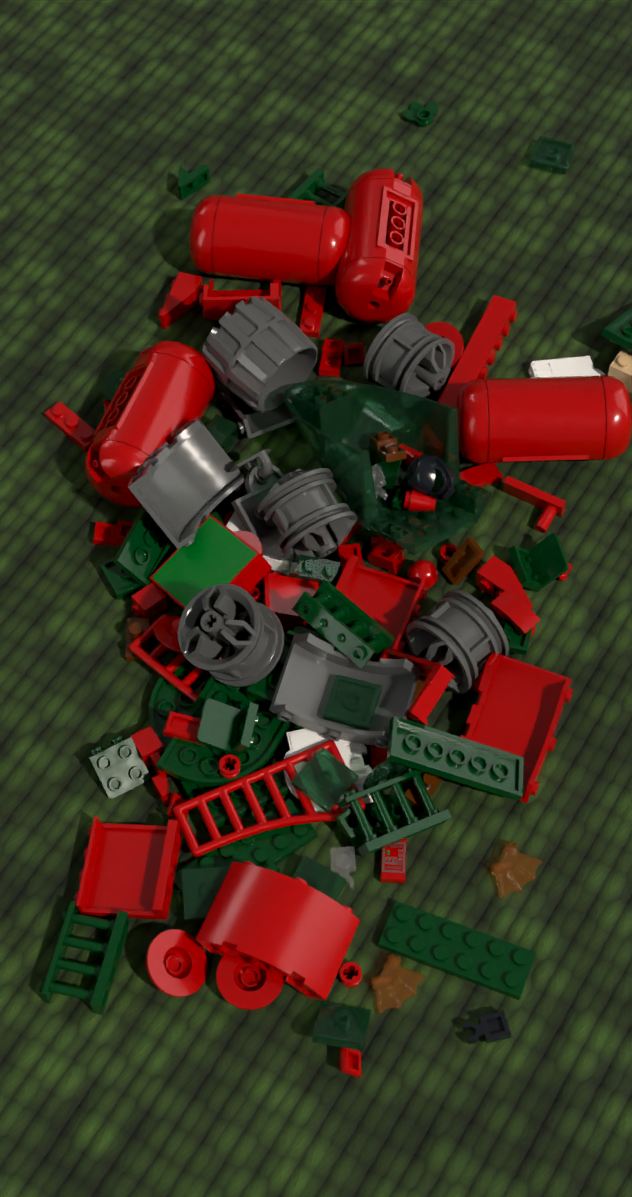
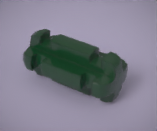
M397 489L391 504L393 508L402 509L406 490Z

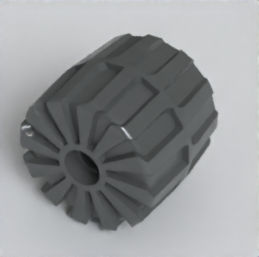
M251 296L246 304L243 300L235 304V311L232 315L227 311L219 319L221 327L212 328L207 336V343L203 345L202 349L203 358L211 365L218 379L231 392L260 413H267L270 410L276 409L296 393L297 389L309 377L316 364L318 354L317 346L294 322L263 297L258 298L257 296Z

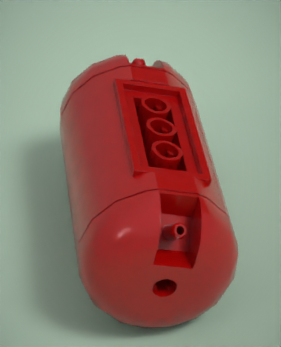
M376 168L361 174L352 182L345 200L344 211L349 214L350 229L347 243L336 271L337 302L349 316L369 324H385L398 315L406 313L416 293L423 218L422 191L411 177H407L402 181L403 175L397 173L394 178V170L391 168Z
M236 193V196L209 195L199 201L193 212L190 229V255L196 268L209 275L273 281L274 279L281 280L284 283L331 287L335 286L336 271L347 243L350 218L349 214L342 208L316 205L315 201Z
M164 340L142 351L132 370L126 373L92 436L95 439L85 458L84 469L90 484L108 500L121 506L143 507L128 488L131 478L138 475L136 471L165 442L170 444L175 440L174 438L177 436L175 433L196 416L200 420L202 419L214 395L217 380L213 368L203 358L201 353L183 343Z
M614 376L476 379L464 384L458 392L456 402L457 444L463 457L471 462L480 464L526 461L610 460L624 453L630 443L632 428L630 395L625 384Z

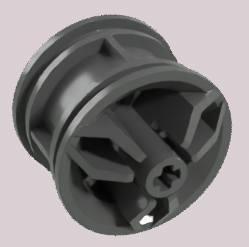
M403 313L386 324L373 339L365 357L363 374L371 383H376L393 393L406 408H415L444 385L454 359L455 346L449 339L431 333L411 313Z
M328 468L295 471L282 476L257 507L259 516L264 518L266 524L276 526L281 537L278 540V545L282 549L281 555L284 560H306L328 556L344 541L358 520L355 512L350 511L348 504L339 503L335 497L334 491L337 485L333 480V473Z
M218 584L199 592L188 603L179 621L178 642L183 655L190 663L202 670L209 671L215 679L223 684L243 687L262 680L276 666L284 646V631L278 616L267 606L256 602L246 590L232 584ZM244 612L241 618L237 620L239 613ZM225 650L223 659L218 660L223 651Z
M458 589L448 591L437 604L436 610L429 616L421 617L418 621L411 622L405 631L412 656L441 663L455 676V679L451 678L446 689L456 694H464L471 688L472 683L478 678V672L485 667L492 652L507 656L509 653L507 637L494 613L475 597Z

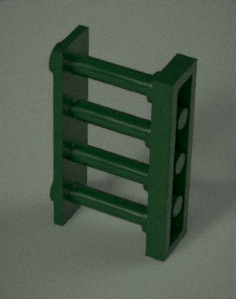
M317 168L288 199L315 201L316 205L335 206L344 210L349 189L343 193L326 184L324 181V171ZM322 190L338 198V200L331 204L315 194Z
M327 580L320 585L313 597L306 591L303 592L292 608L295 613L361 669L365 667L374 653L380 657L385 648L388 649L396 639Z
M410 767L405 770L406 774L361 792L355 789L343 795L344 799L338 803L339 808L350 804L365 837L363 839L364 844L358 848L361 857L436 827L452 818L448 809L440 812L438 808H435L421 778V775L425 773L424 771ZM412 779L427 813L425 815L427 818L419 820L418 817H415L401 787V783ZM392 788L406 819L405 827L399 829L397 825H394L380 794L381 791ZM371 796L385 826V835L378 837L377 834L373 833L359 800Z
M71 901L69 908L63 912V927L47 977L41 981L40 993L45 1003L49 1004L53 993L88 1000L93 1013L103 1015L131 923L127 912L118 911L116 919H112V921L78 914L76 902ZM75 924L109 930V933H111L109 942L106 941L105 944L71 937ZM67 947L102 953V956H104L103 963L96 967L64 960ZM60 970L94 976L97 980L95 988H91V990L56 982Z

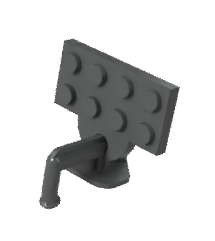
M265 449L230 469L231 472H234L246 466L249 471L245 477L244 486L238 491L241 494L247 492V495L231 502L245 530L253 533L258 538L277 529L276 526L267 525L264 518L260 517L257 512L260 502L274 484L284 476L280 469L272 465L268 453L271 452L270 449Z

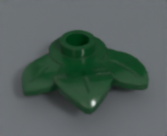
M413 101L410 110H403L402 113L406 119L415 121L420 126H428L433 123V117L438 113V105L435 101L430 102L426 106Z
M385 795L383 801L394 825L398 827L406 826V819L395 795ZM373 803L365 812L376 821L372 828L377 835L385 834L384 831L386 829Z

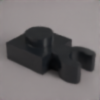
M504 1010L479 1016L480 1024L467 1022L463 1025V1031L472 1030L475 1033L474 1036L467 1037V1044H475L482 1037H484L486 1044L511 1038Z

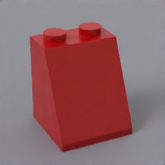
M267 573L264 576L265 606L278 616L284 634H287L288 630L293 631L296 625L315 631L292 608L303 592L306 591L313 597L319 588V583Z

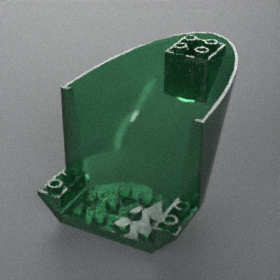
M306 381L293 384L285 391L284 400L286 406L320 466L330 469L333 473V480L337 485L335 491L342 503L348 504L350 511L355 512L358 517L357 524L397 548L416 555L478 522L491 497V492L482 489L480 486L467 483L465 480H460L458 409L413 394L348 381ZM387 431L397 437L398 446L404 444L423 454L439 457L450 466L455 475L453 487L455 492L448 501L436 500L434 511H408L409 509L404 508V505L399 510L397 507L393 508L391 504L396 490L374 484L373 473L375 465L385 461L376 453L369 437L376 436L378 432ZM401 461L400 468L407 470V466ZM436 469L435 483L432 488L434 492L438 491L443 484L441 473Z

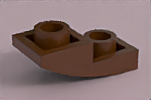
M378 432L376 436L369 437L374 450L386 463L407 459L406 450L398 446L397 437L389 432Z

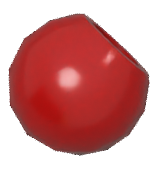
M417 560L409 567L407 578L420 584L422 578L425 577L426 587L430 589L438 579L436 567L428 560Z

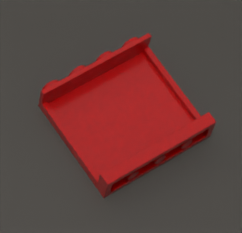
M350 554L336 588L396 638L388 649L403 653L406 641H404L406 628L413 618H418L421 610V605L419 604L421 600L426 599L429 588L426 587V578L423 577L419 584L359 565V556Z
M94 816L93 825H90L88 830L89 844L84 849V868L79 873L80 888L74 897V902H76V907L80 913L86 916L117 917L118 911L127 912L129 918L167 920L183 835L179 821L169 819L168 826L101 823L98 816Z

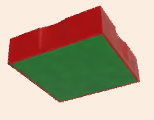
M210 514L199 525L194 542L186 548L182 546L176 549L154 572L150 579L171 600L185 609L199 592L210 586L232 584L249 592L270 571L272 566L257 550Z

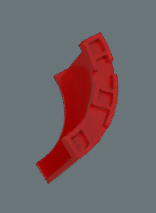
M273 279V283H270V290L217 291L214 289V280H210L209 288L208 284H204L203 293L199 294L200 305H203V317H206L207 321L219 320L227 311L232 315L235 311V304L242 300L246 304L251 296L263 297L281 311V280Z
M492 652L485 664L478 691L481 692L476 704H473L466 722L467 729L465 734L460 737L524 757L523 797L519 801L528 803L530 796H535L538 791L540 782H537L548 751L553 752L557 739L553 737L565 701L570 702L574 689L570 688L572 679Z
M244 861V863L233 862L195 940L210 953L221 954L237 959L238 955L250 958L252 965L269 973L276 970L286 976L284 981L296 988L307 998L326 1000L360 920L352 914L353 910L339 904L322 892L308 886L307 882L302 878L294 877L293 879L281 873L256 866L249 861Z

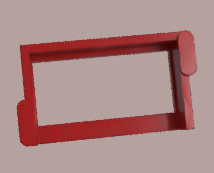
M385 648L377 662L380 661V658H406L421 669L420 675L427 677L424 687L408 710L407 720L428 726L427 717L450 683L451 678L455 679V676L441 663Z

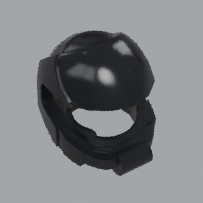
M421 454L409 463L406 470L405 483L411 491L414 490L436 500L448 501L455 492L453 488L455 475L450 466L439 457ZM435 469L441 473L443 480L442 487L436 492L432 490L436 477Z

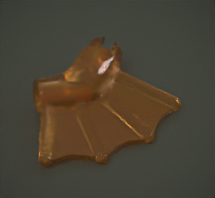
M511 841L506 842L500 860L490 866L493 875L496 876L499 896L502 899L508 893H521L523 886L527 882L536 879L535 871L542 864L540 859L519 853L516 842L514 844H511Z
M390 954L381 974L371 978V984L376 991L378 1014H382V1012L389 1008L401 1009V1005L406 999L417 995V986L425 979L424 975L401 967V957L398 955L396 957L394 954Z

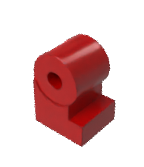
M377 542L367 556L368 561L373 566L385 568L389 574L394 576L397 575L405 563L402 548L383 542Z

